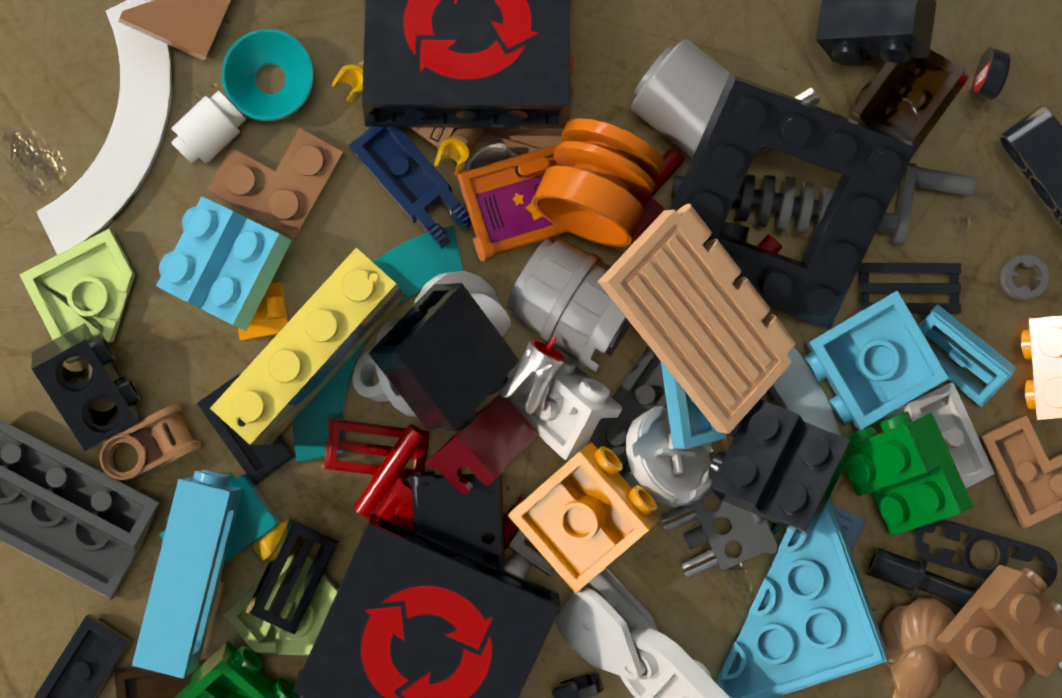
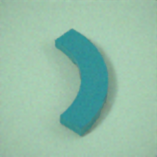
M454 225L443 228L451 241L443 249L439 248L425 233L403 242L373 262L406 294L405 298L395 309L420 293L424 284L438 274L463 271ZM375 331L293 420V439L297 462L325 457L326 449L324 445L325 438L328 436V418L345 420L347 392L354 366ZM340 430L339 440L346 441L344 430ZM338 450L337 454L346 453L347 451Z

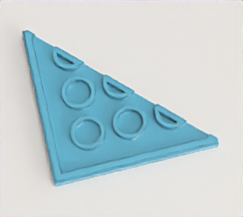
M830 495L810 538L787 529L778 548L779 551L767 576L763 580L749 610V615L716 683L729 697L775 698L882 664L889 660Z

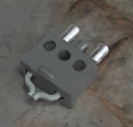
M711 489L699 500L661 516V522L664 523L694 509L695 513L663 527L669 532L699 519L702 526L684 533L687 544L691 550L707 542L710 543L711 550L681 563L683 570L712 556L716 557V559L684 572L688 578L718 565L724 571L765 552L775 554L778 545L773 535L778 533L782 527L774 523V526L770 528L765 518L720 500L721 505L718 510L714 512L708 511L704 507V499L708 495H716ZM721 517L727 518L731 523L730 531L724 535L718 534L714 529L715 521ZM729 541H737L741 545V553L737 557L731 558L725 554V545Z

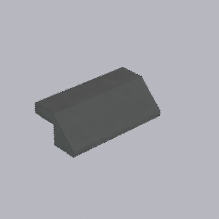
M0 419V542L112 601L140 551L159 502Z

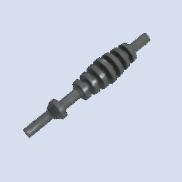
M909 163L901 179L895 213L885 212L877 231L891 233V243L903 245L909 229L915 187L972 196L976 178L969 175L917 167V164ZM746 174L733 203V206H737L736 219L747 222L750 209H756L755 225L766 228L770 214L773 212L775 213V231L786 232L791 216H795V233H806L811 219L815 220L814 233L816 232L834 193L833 189L823 187L819 200L814 199L815 184L804 181L799 196H795L796 179L793 177L784 176L779 193H776L775 176L764 175L759 190L754 189L755 175ZM675 175L672 195H676L684 176Z

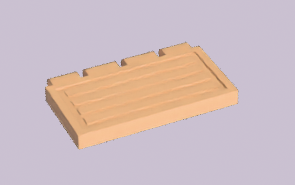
M686 204L677 211L664 210L597 282L718 433L729 434L790 366L792 361L787 354L795 346L796 341L775 314L764 318L769 313L770 307L747 277H741L734 282L740 275L741 269L718 239H712L703 246L712 232L692 205Z

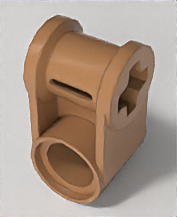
M178 402L141 420L139 424L107 440L100 450L99 458L105 473L114 479L130 481L138 479L160 467H166L202 448L200 441L193 440L180 414L183 410L181 403ZM166 425H168V427H169V429H170V431H171V433H172V435H173V437H174V439H175V441H176V445H174V443H173V441H172V439H171V437H170V435H169V433H168V431H167V429H166ZM129 443L137 450L138 462L131 471L124 473L114 465L113 454L120 445Z

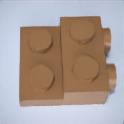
M998 565L936 639L985 698H1015L1035 673L1048 677L1062 661V606L1055 602L1049 603L1043 596L1047 589L1046 583L1040 576L1027 568L1019 571Z

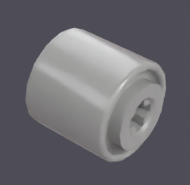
M683 39L675 47L670 45L643 76L635 88L634 93L637 96L633 100L631 110L693 158L731 73L690 40Z

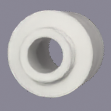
M217 91L210 99L205 95L171 128L178 135L171 143L191 164L200 158L207 165L241 132L238 127L246 119L220 91Z

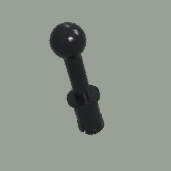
M876 547L873 551L866 574L907 590V596L912 598L920 589L965 606L977 591V589L926 571L927 560L923 558L917 562Z

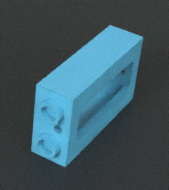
M202 469V471H195L193 477L178 479L132 666L183 679L198 668L242 493V488L230 486L232 476Z

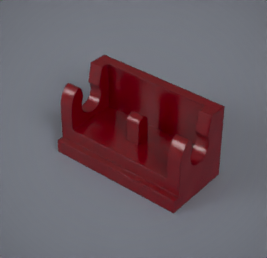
M499 394L477 412L473 421L463 429L458 430L426 463L432 470L437 468L457 491L468 495L474 487L463 476L461 467L471 469L475 477L488 486L500 476L539 433L508 398H502Z

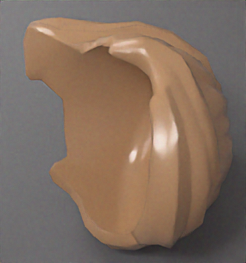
M930 596L919 597L907 605L897 606L889 611L884 618L880 634L889 656V660L885 663L892 673L891 677L895 688L893 690V698L933 697L941 686L942 679L946 678L954 667L957 666L936 641L938 636L955 618V614L949 605Z

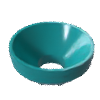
M259 29L240 37L228 50L222 65V84L229 101L244 115L260 121H277L297 112L308 99L314 82L312 61L304 46L295 37L275 29ZM269 65L280 67L286 76L283 88L274 94L260 91L256 83L259 71Z

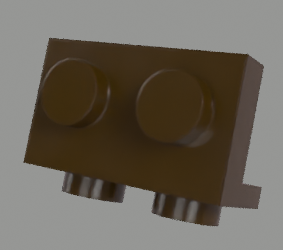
M931 49L929 57L910 58L909 61L904 63L885 61L884 67L874 81L864 85L858 93L853 114L858 122L910 141L916 147L914 155L970 76L965 68Z

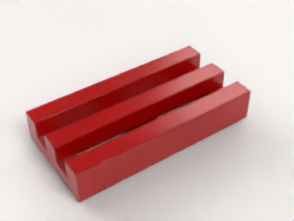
M328 418V436L325 438L324 448L326 451L325 458L322 460V469L375 475L381 465L336 460L337 451L388 456L393 447L339 440L340 430L400 438L406 428ZM422 430L426 436L410 458L414 460L413 469L403 468L399 477L409 479L410 473L425 471L430 431Z

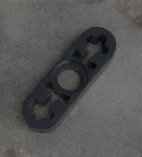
M943 519L915 528L911 534V546L919 558L987 579L998 565H1007L1009 546L1015 548L1011 558L1030 562L1033 559V555L1038 556L1037 564L1044 567V573L1041 578L1046 583L1047 588L1053 584L1057 576V563L1052 554L1047 550ZM936 526L942 528V537L960 542V532L967 533L959 549V563L952 562L953 557L957 553L956 551L937 548L935 554L931 555L929 553L930 545L922 542L924 533H933ZM981 540L992 542L997 549L996 562L987 569H978L970 559L972 546Z

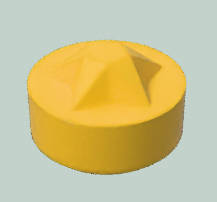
M289 518L252 544L253 547L251 549L261 563L271 559ZM295 542V544H294V546H293V549H292L291 553H292L293 550L295 549L296 542Z

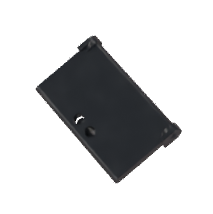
M435 471L410 473L409 485L412 486L414 531L482 561H485L484 558L487 560L494 559L487 563L505 570L502 474L488 486L477 479L475 474H463L474 487L466 495L457 491L443 475H435Z

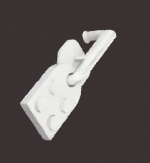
M514 553L505 563V571L522 578L534 567V565L517 553ZM607 568L603 569L577 593L574 592L556 617L557 627L561 635L575 651L591 666L620 675L622 681L635 698H732L713 681L710 672L702 663L693 660L676 642L658 632L651 613Z

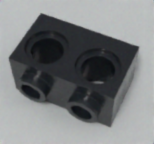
M86 323L32 352L31 367L84 451L137 423L136 403L141 401L140 395L129 376L124 375L120 378L111 365V362L115 360V356L101 333L93 336ZM74 356L83 357L90 363L87 368L81 371H70L63 366L65 360ZM98 398H108L115 402V406L106 412L95 411L89 405Z

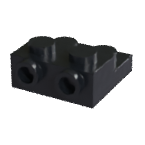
M759 399L731 431V434L735 437L727 453L720 451L713 458L708 471V478L713 481L710 488L720 500L810 538L854 445L847 438L804 422L797 413Z

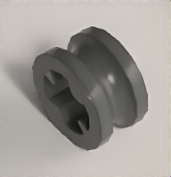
M1022 254L1009 259L1000 273V283L1003 290L1010 297L1017 300H1028L1041 295L1046 290L1050 281L1046 263L1040 257L1032 254ZM1018 264L1023 269L1032 267L1035 270L1037 277L1032 278L1031 281L1036 284L1032 290L1026 285L1017 287L1014 284L1012 277L1018 276V273L1013 271Z

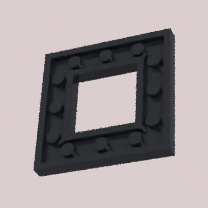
M730 74L669 210L677 211L686 204L692 205L712 232L703 246L712 239H718L741 269L740 275L734 282L741 277H747L771 309L830 329L916 147L905 139ZM760 144L842 174L802 262L720 233Z

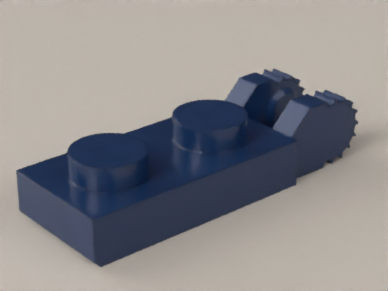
M370 127L348 145L351 152L413 223L417 221L439 248L443 249L451 241L443 227L436 223L427 212L440 201L458 225L463 226L465 229L472 225L469 212L452 194L450 184L399 127Z

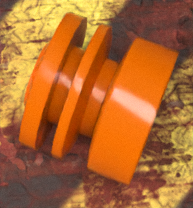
M575 118L567 121L562 132V142L558 143L554 150L553 158L559 166H552L546 169L533 198V206L551 223L583 239L606 246L624 247L630 245L644 213V207L639 200L651 197L655 187L653 181L659 179L665 161L660 153L650 144L624 129L593 119Z

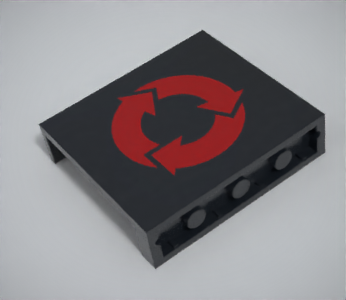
M366 0L362 89L365 127L564 129L567 121H569L570 0Z
M371 512L362 530L359 545L302 670H299L293 692L300 694L301 698H519L560 610L559 593Z

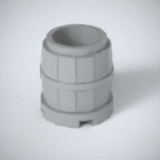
M547 238L542 242L520 274L506 303L507 308L513 311L512 317L539 335L540 340L548 344L551 338L555 336L557 338L554 343L555 346L579 357V364L596 374L604 365L595 360L601 352L611 356L631 325L629 320L597 282L611 267L602 262L601 257L596 254H589L562 239L553 241Z

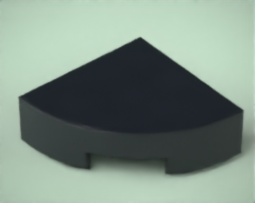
M596 671L559 681L551 686L553 698H589L604 690L600 673H596Z

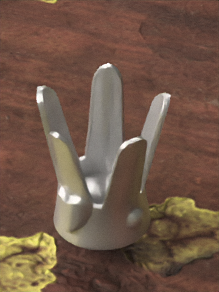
M555 336L551 338L548 344L537 339H530L523 357L508 373L509 380L500 392L502 398L510 397L518 387L522 393L530 392L526 402V410L529 414L536 410L538 404H540V410L543 411L552 378L565 361L564 356L553 347L557 340Z

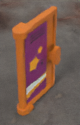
M557 145L458 173L459 184L476 238H473V243L477 255L482 262L493 259L495 255L569 233L551 223L533 206V198L546 169L552 166H559L553 158ZM516 166H518V172H519L520 175H522V177H520V176H518V175L516 174V172H515Z

